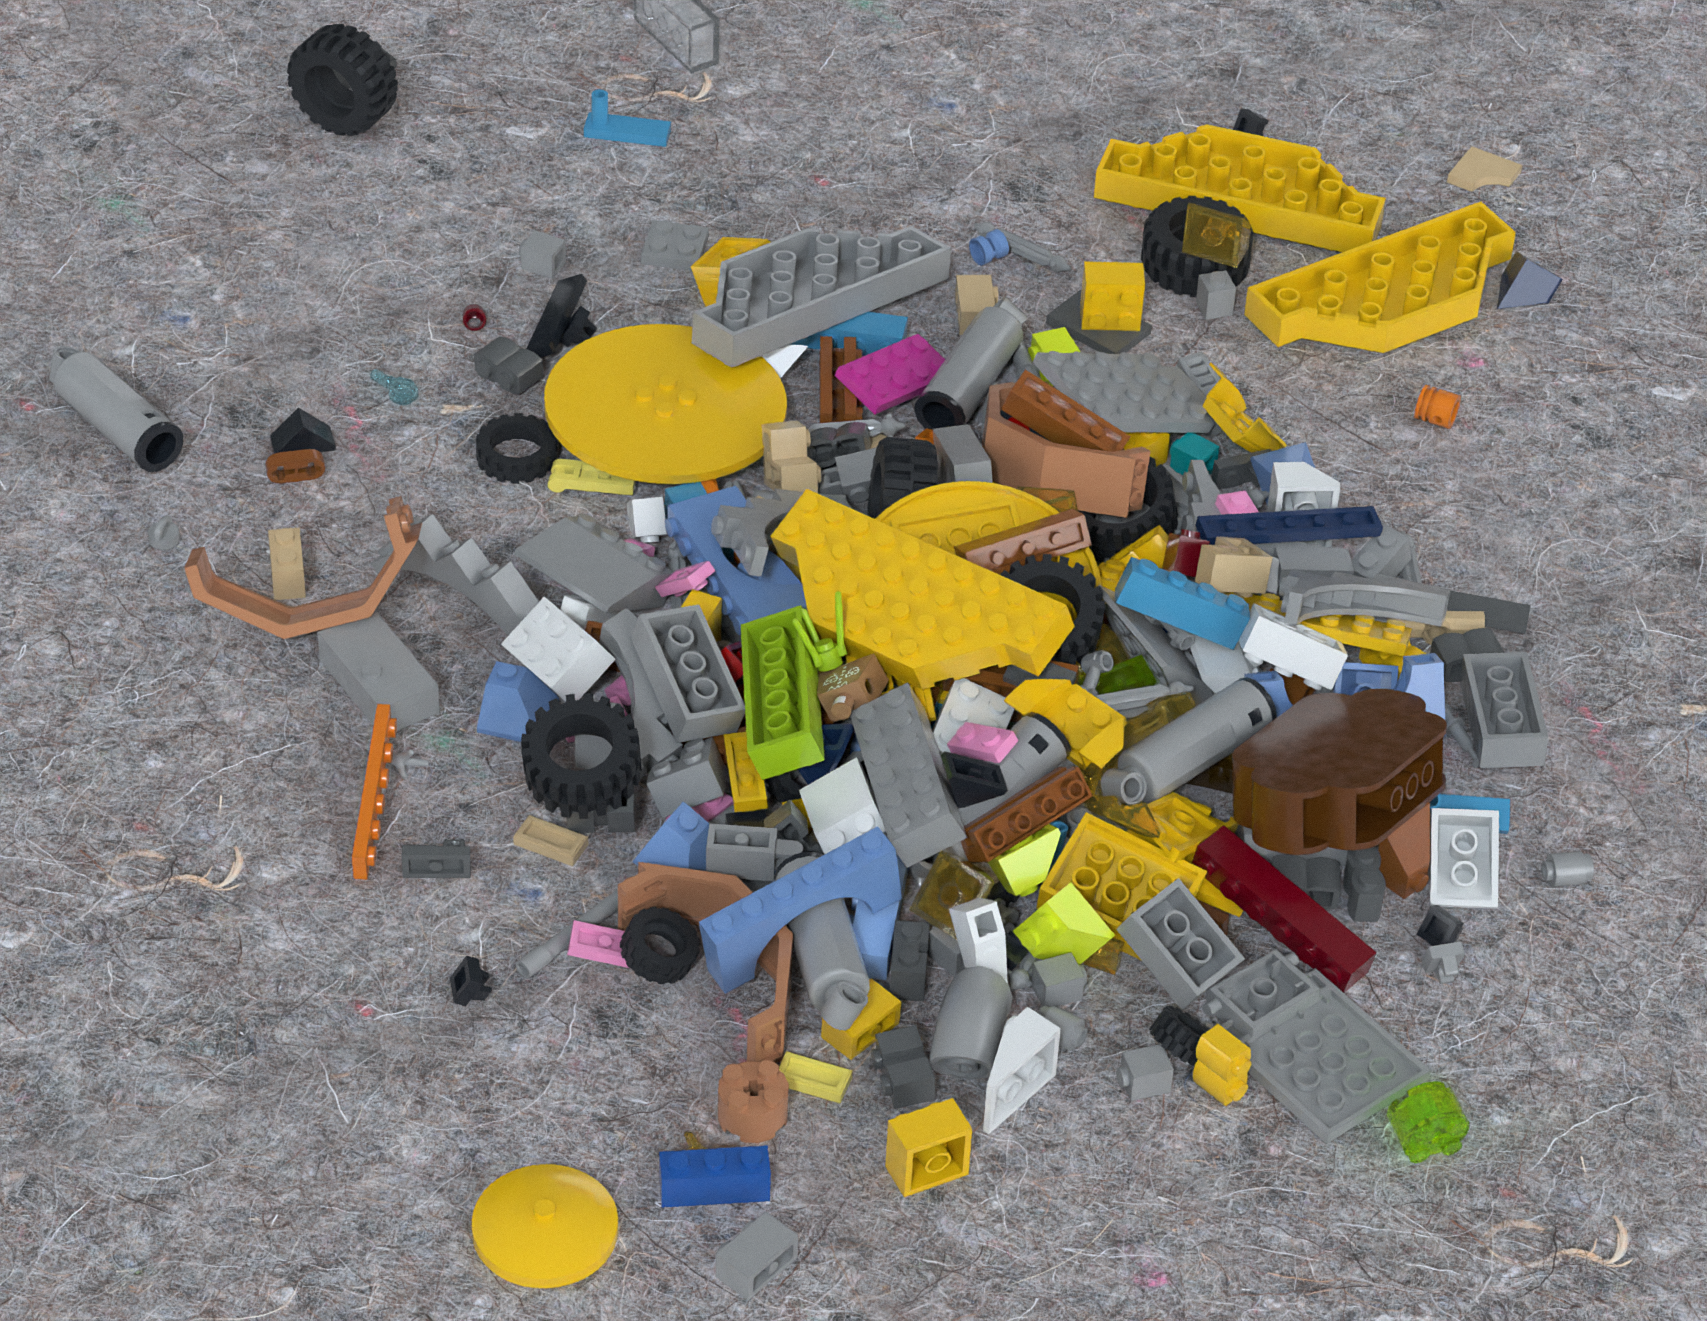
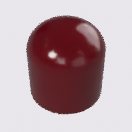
M477 304L468 305L464 309L462 314L464 326L471 331L481 330L486 324L485 310ZM472 318H477L481 321L475 327L471 326L468 322Z

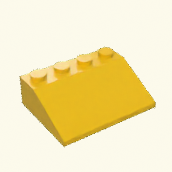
M1086 812L1047 875L1046 880L1041 885L1036 909L1038 910L1071 882L1115 934L1106 944L1141 960L1116 929L1133 912L1178 878L1191 894L1196 897L1207 875V871L1183 859L1173 862L1161 848Z

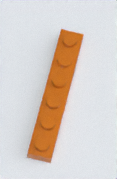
M377 704L352 853L354 879L367 880L369 866H375L376 846H373V841L380 839L381 822L377 820V816L384 813L385 795L381 794L382 788H388L389 769L385 767L386 763H392L393 743L389 742L390 738H396L397 718H391L390 704Z

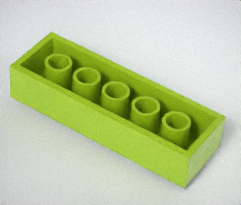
M801 605L740 625L747 752L762 780L825 760L821 706L817 696L818 668L815 667L810 653L792 623L794 618L798 619L813 644L801 614L803 609Z

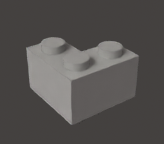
M713 737L705 740L699 738L691 740L684 745L681 750L680 760L673 763L663 761L653 766L648 774L647 786L661 817L664 818L672 815L683 801L688 806L694 807L723 796L728 771Z

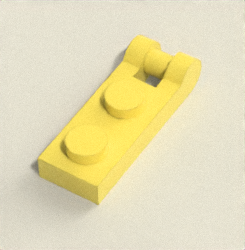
M556 459L552 464V474L549 476L547 485L551 491L556 493L563 492L565 489L633 495L636 481L611 475L583 461Z

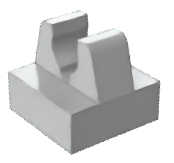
M1462 942L1429 946L1421 960L1425 973L1435 972L1440 984L1454 982L1453 976L1458 975V966L1465 955Z

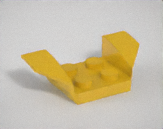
M722 237L690 266L705 307L716 303L721 262L771 243L769 239Z
M1210 362L1209 365L1221 379L1209 391L1202 407H1204L1220 428L1234 443L1251 453L1267 449L1275 451L1285 448L1287 446L1286 443L1266 421L1258 417L1254 422L1244 413L1247 407L1241 393L1227 376Z
M1025 680L1004 699L1006 704L1023 716L1029 712L1038 713L1056 725L1066 737L1071 748L1067 759L1083 770L1091 762L1102 769L1108 761L1123 749L1124 727L1128 724L1125 716L1079 685H1072L1070 680Z

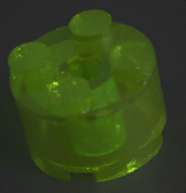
M1439 1081L1423 1083L1407 1090L1406 1092L1409 1097L1401 1103L1396 1098L1390 1104L1387 1110V1118L1410 1162L1420 1163L1426 1160L1429 1155L1440 1152L1444 1155H1452L1462 1148L1461 1141L1467 1135L1470 1124L1450 1085L1449 1088H1446L1444 1083Z

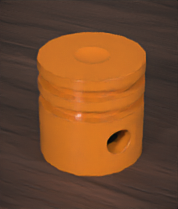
M1426 384L1419 395L1414 417L1415 419L1419 420L1421 418L1424 422L1429 421L1431 424L1450 429L1458 414L1461 396L1443 389L1438 390L1436 387L1431 388L1430 385Z

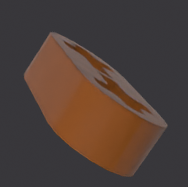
M315 449L275 453L269 456L265 463L268 479L271 482L280 484L314 480L321 477L325 472L323 455ZM313 462V466H308V463ZM283 466L282 470H277V467Z

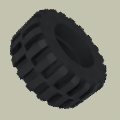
M344 24L325 25L315 31L292 52L287 68V74H289L287 79L288 85L292 87L291 95L294 101L297 100L300 104L299 109L303 113L306 112L310 116L309 120L314 124H320L322 126L321 129L327 132L334 131V134L342 136L346 134L347 136H355L369 130L392 108L398 91V80L394 79L396 71L394 66L390 65L391 59L387 53L384 54L381 50L382 46L377 41H372L369 38V34L364 31L359 32L356 27L350 25L346 27ZM333 69L339 72L347 80V82L352 88V91L346 88L338 80V78L333 72Z
M1188 196L1184 199L1181 197L1173 198L1171 202L1165 201L1158 208H1155L1145 220L1141 251L1144 271L1154 283L1159 282L1161 288L1173 290L1174 294L1181 296L1182 294H1188L1190 297L1196 298L1199 275L1226 270L1235 287H1237L1246 278L1250 268L1253 229L1244 214H1241L1239 209L1234 206L1229 207L1227 202L1222 200L1215 201L1212 200V197L1206 196L1204 198Z
M886 437L878 442L870 475L871 480L867 504L869 517L875 519L886 508L905 496L921 489L938 485V461L935 445L928 440Z

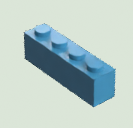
M866 312L791 344L820 350V336H832V348H844V337H856V349H862V355L866 356L906 339L908 317Z
M1131 557L1115 587L1117 604L1234 650L1250 620L1249 604L1243 598L1234 594L1228 596L1218 592L1207 583L1201 582L1198 584L1188 580L1180 572H1168L1158 568L1155 563L1147 559L1138 560Z

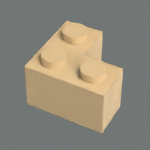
M797 420L762 424L764 484L773 491L775 488L799 492L809 489L818 493V483L821 482V470L815 461L807 457V447H810L811 438L806 426Z
M1216 537L1215 545L1201 546L1195 582L1198 584L1201 582L1210 584L1223 594L1225 592H1234V594L1242 597H1252L1253 593L1266 594L1273 557L1245 538Z

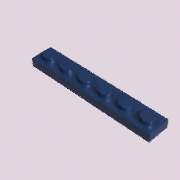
M1374 506L1198 516L1195 524L1197 531L1200 533V538L1210 541L1209 545H1215L1216 537L1245 538L1252 544L1378 537L1381 536L1383 525Z

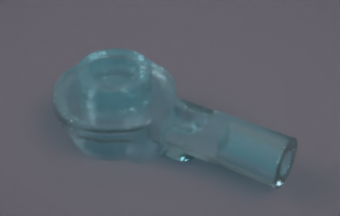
M374 369L371 372L370 378L389 390V399L393 403L408 405L418 398V387L411 379L394 378L378 369Z

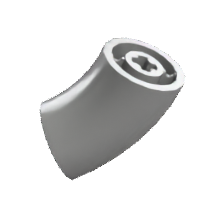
M979 966L966 968L955 975L944 995L934 1030L929 1059L931 1068L934 1071L963 1079H983L990 1076L1004 1025L1012 1004L1010 987L1001 975L991 969Z

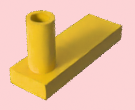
M746 732L723 734L734 812L767 809L765 783L747 752Z

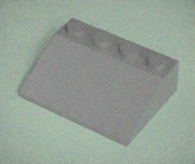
M587 514L564 517L515 549L514 555L605 613L621 612L626 607L630 611L663 607L667 596L661 597L655 586L673 573V571L665 567L666 563L664 561L647 556L642 552L643 549L640 546L620 539L619 533L612 529L601 527L596 524L597 520Z
M1101 586L1103 591L1102 601H1105L1104 613L1118 645L1129 658L1137 657L1138 662L1135 664L1152 685L1160 684L1169 687L1172 682L1180 681L1185 685L1193 686L1194 691L1187 694L1184 699L1175 701L1170 698L1167 700V703L1178 716L1213 696L1212 690L1201 679L1192 655L1188 651L1183 653L1179 648L1173 647L1170 643L1172 640L1169 636L1170 633H1166L1162 629L1164 628L1162 624H1151L1144 614L1117 604L1115 592Z

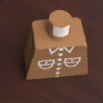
M873 653L833 670L820 673L817 696L831 721L845 720L853 710L878 698L889 679Z

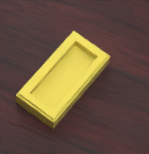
M787 1051L779 1065V1070L785 1075L789 1089L836 1103H841L852 1080L853 1070Z

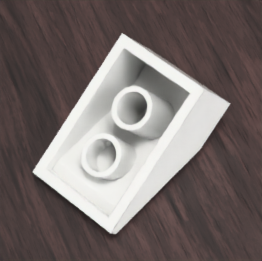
M857 757L799 790L814 834L824 855L877 826L887 837L872 785Z
M1432 808L1430 813V906L1498 909L1499 811Z
M1029 1007L1024 1009L1018 1016H1012L1006 1022L1003 1029V1035L986 1089L983 1131L988 1135L1056 1075L1061 1028Z

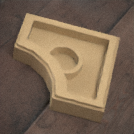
M1472 146L1448 174L1447 183L1471 192L1484 185L1510 187L1520 175L1522 164Z

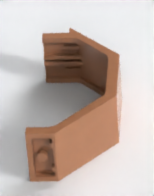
M1009 382L989 386L982 447L991 460L992 481L1024 491L1053 507L1127 518L1128 512L1142 509L1150 450L1138 447L1108 452L1050 442L1000 415L1001 408L1015 383Z
M402 496L389 499L390 505L386 508L387 514L384 515V519L394 550L372 584L365 589L294 607L286 606L217 576L210 566L205 547L191 551L184 569L195 599L282 639H287L371 617L417 543L422 523L410 525L414 523L410 505H404Z
M638 862V874L628 877L618 884V930L625 931L635 914H638L644 908L650 909V907L667 908L669 911L679 913L681 917L690 922V925L699 926V921L753 892L735 875ZM786 926L782 927L772 937L757 960L759 965L776 981L775 1001L769 1009L748 1019L747 1061L762 1062L764 1060H771L778 1063L784 1057L793 955V933Z

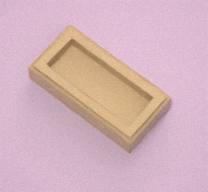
M531 815L527 817L513 836L514 845L572 867L589 845L588 836Z

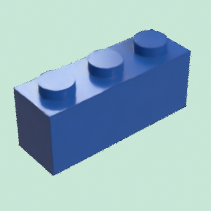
M768 1145L659 1152L661 1207L770 1201L771 1170Z

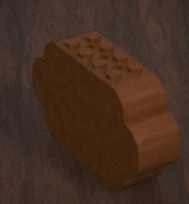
M1368 689L1353 695L1319 693L1307 696L1233 751V819L1239 825L1252 829V840L1256 845L1284 854H1313L1328 847L1339 850H1362L1374 847L1385 840L1446 788V776L1443 774V737L1447 732V723L1439 715L1426 712V703L1421 697L1392 689Z

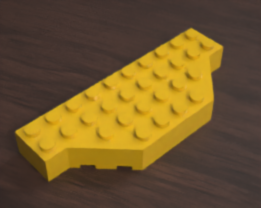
M1208 124L1197 127L1196 132L1185 135L1183 132H1178L1162 138V142L1152 145L1148 141L1135 144L1110 139L1096 170L1094 198L1152 211L1163 202H1171L1173 198L1177 197L1182 199L1188 196H1196V198L1212 197V200H1222L1227 202L1229 207L1234 206L1239 209L1241 214H1244L1250 222L1253 233L1339 252H1345L1377 240L1382 226L1386 201L1385 197L1361 193L1353 186H1347L1342 181L1343 175L1331 163L1326 164L1321 159L1322 154L1315 147Z
M1480 201L1247 288L1244 315L1277 347L1303 338L1385 353L1477 318L1488 268L1511 259L1516 232Z
M809 489L803 492L770 536L780 558L799 566L807 611L819 639L831 638L833 643H837L835 593L840 591L843 607L844 644L847 655L860 659L874 653L884 672L922 690L934 687L935 682L953 677L955 681L980 674V669L997 664L999 668L1012 664L1039 676L1075 627L1066 604Z

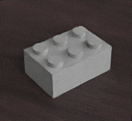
M1179 878L1133 912L1116 929L1182 1010L1227 976L1245 959Z

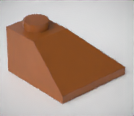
M1429 802L1379 844L1378 851L1381 856L1380 872L1384 876L1386 887L1403 899H1406L1414 892L1422 891L1429 880L1427 875L1430 863Z

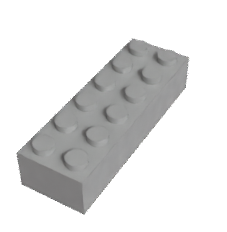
M906 683L896 689H892L888 693L853 710L850 717L887 838L895 847L896 854L906 868L966 839L967 835L925 707L910 685Z

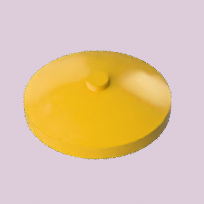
M531 1165L506 1173L484 1190L476 1202L472 1214L473 1244L482 1262L502 1279L530 1288H556L585 1279L607 1261L615 1248L618 1237L617 1208L607 1189L587 1173L562 1165Z

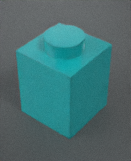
M1186 433L1182 438L1176 439L1170 447V467L1175 472L1183 475L1184 472H1188L1191 460H1203L1210 475L1213 471L1214 460H1218L1219 446L1195 433Z

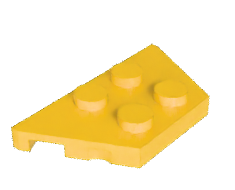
M1174 792L1142 806L1136 817L1173 862H1177L1195 853L1197 846L1223 825L1233 833L1239 825L1231 816L1228 822H1223L1209 816L1212 808L1195 803Z

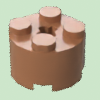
M764 1060L762 1062L747 1061L739 1064H729L723 1069L722 1077L718 1084V1122L725 1133L728 1130L732 1134L740 1136V1141L744 1143H760L773 1139L775 1132L782 1128L783 1125L786 1126L789 1084L785 1075L779 1070L778 1064L771 1060Z

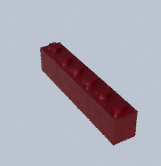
M1226 826L1220 827L1197 846L1191 864L1207 871L1205 879L1219 889L1227 899L1232 900L1245 911L1252 920L1257 921L1270 932L1277 941L1282 942L1294 952L1303 963L1308 964L1312 969L1316 968L1343 993L1369 972L1377 952Z

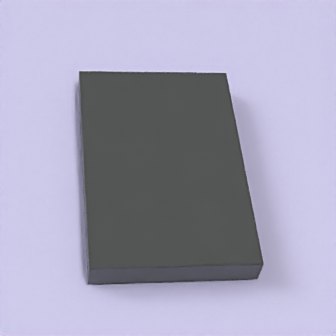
M1081 290L1050 312L1046 318V323L1056 329L1065 327L1072 338L1098 352L1107 354L1128 352L1150 335L1152 325L1141 320L1140 331L1082 330L1080 316Z

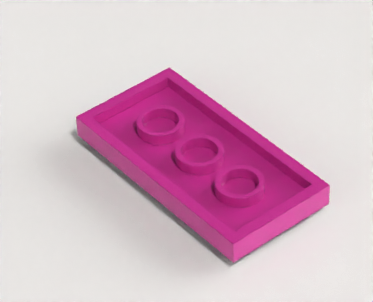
M915 334L838 367L835 377L875 415L921 395L945 361V358L923 337Z

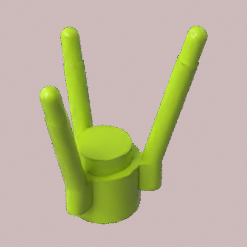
M837 591L835 593L837 643H833L831 638L819 639L806 609H802L801 614L813 644L799 620L796 618L792 620L797 633L813 659L815 667L820 672L838 668L843 663L841 656L847 655L844 644L842 594L840 591Z

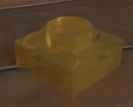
M1112 938L1086 959L1083 964L1116 975L1121 964L1124 942Z

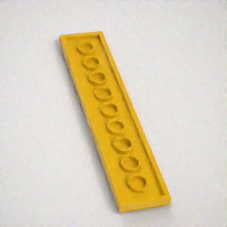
M1107 560L1106 563H1100L1098 568L1103 587L1115 592V587L1125 570L1123 562ZM1225 592V594L1229 596L1234 594V592ZM1266 593L1261 594V596L1253 594L1252 597L1239 596L1249 604V611L1253 603L1284 617L1286 615L1285 612H1281L1282 600L1275 594ZM1326 615L1300 622V624L1341 641L1343 644L1398 656L1405 655L1412 628L1405 627L1406 624L1401 621L1387 620L1385 623L1375 621L1373 616Z

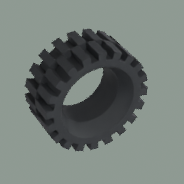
M1149 458L1143 503L1148 505L1150 509L1142 516L1124 523H1106L1095 519L1097 513L1075 510L1085 515L1092 544L1089 548L1093 552L1096 561L1103 562L1105 557L1110 560L1117 552L1134 543L1145 533L1159 525L1168 536L1169 533H1173V529L1177 530L1178 512L1170 474L1167 475L1166 468L1162 464L1156 467L1154 458Z
M1043 554L1042 561L1036 562L1034 555L1025 558L1024 566L1018 560L1012 563L1010 572L1008 573L1004 570L1000 574L1001 576L1037 592L1060 595L1073 605L1077 613V618L1073 622L1075 627L1051 660L1073 665L1077 661L1081 665L1082 658L1086 654L1093 653L1097 648L1104 618L1105 601H1102L1103 591L1101 586L1095 587L1096 578L1092 573L1084 577V566L1078 562L1073 568L1068 566L1069 558L1060 556L1059 562L1051 561L1052 554Z
M584 693L583 700H575V694L565 695L566 702L562 704L555 698L549 701L550 710L547 712L542 707L535 711L536 722L529 719L525 725L526 734L522 733L521 754L527 787L529 791H533V798L538 803L544 800L546 810L554 813L556 808L559 807L562 817L570 818L572 811L579 813V819H589L588 812L596 810L597 817L606 815V806L611 805L614 810L622 806L621 796L629 799L634 793L633 785L638 786L640 781L642 763L637 728L634 726V720L630 714L625 716L624 708L617 703L611 708L610 699L601 696L599 702H595L593 694ZM576 735L599 736L607 740L612 746V751L606 760L598 766L587 770L576 771L563 768L556 764L549 756L555 744Z

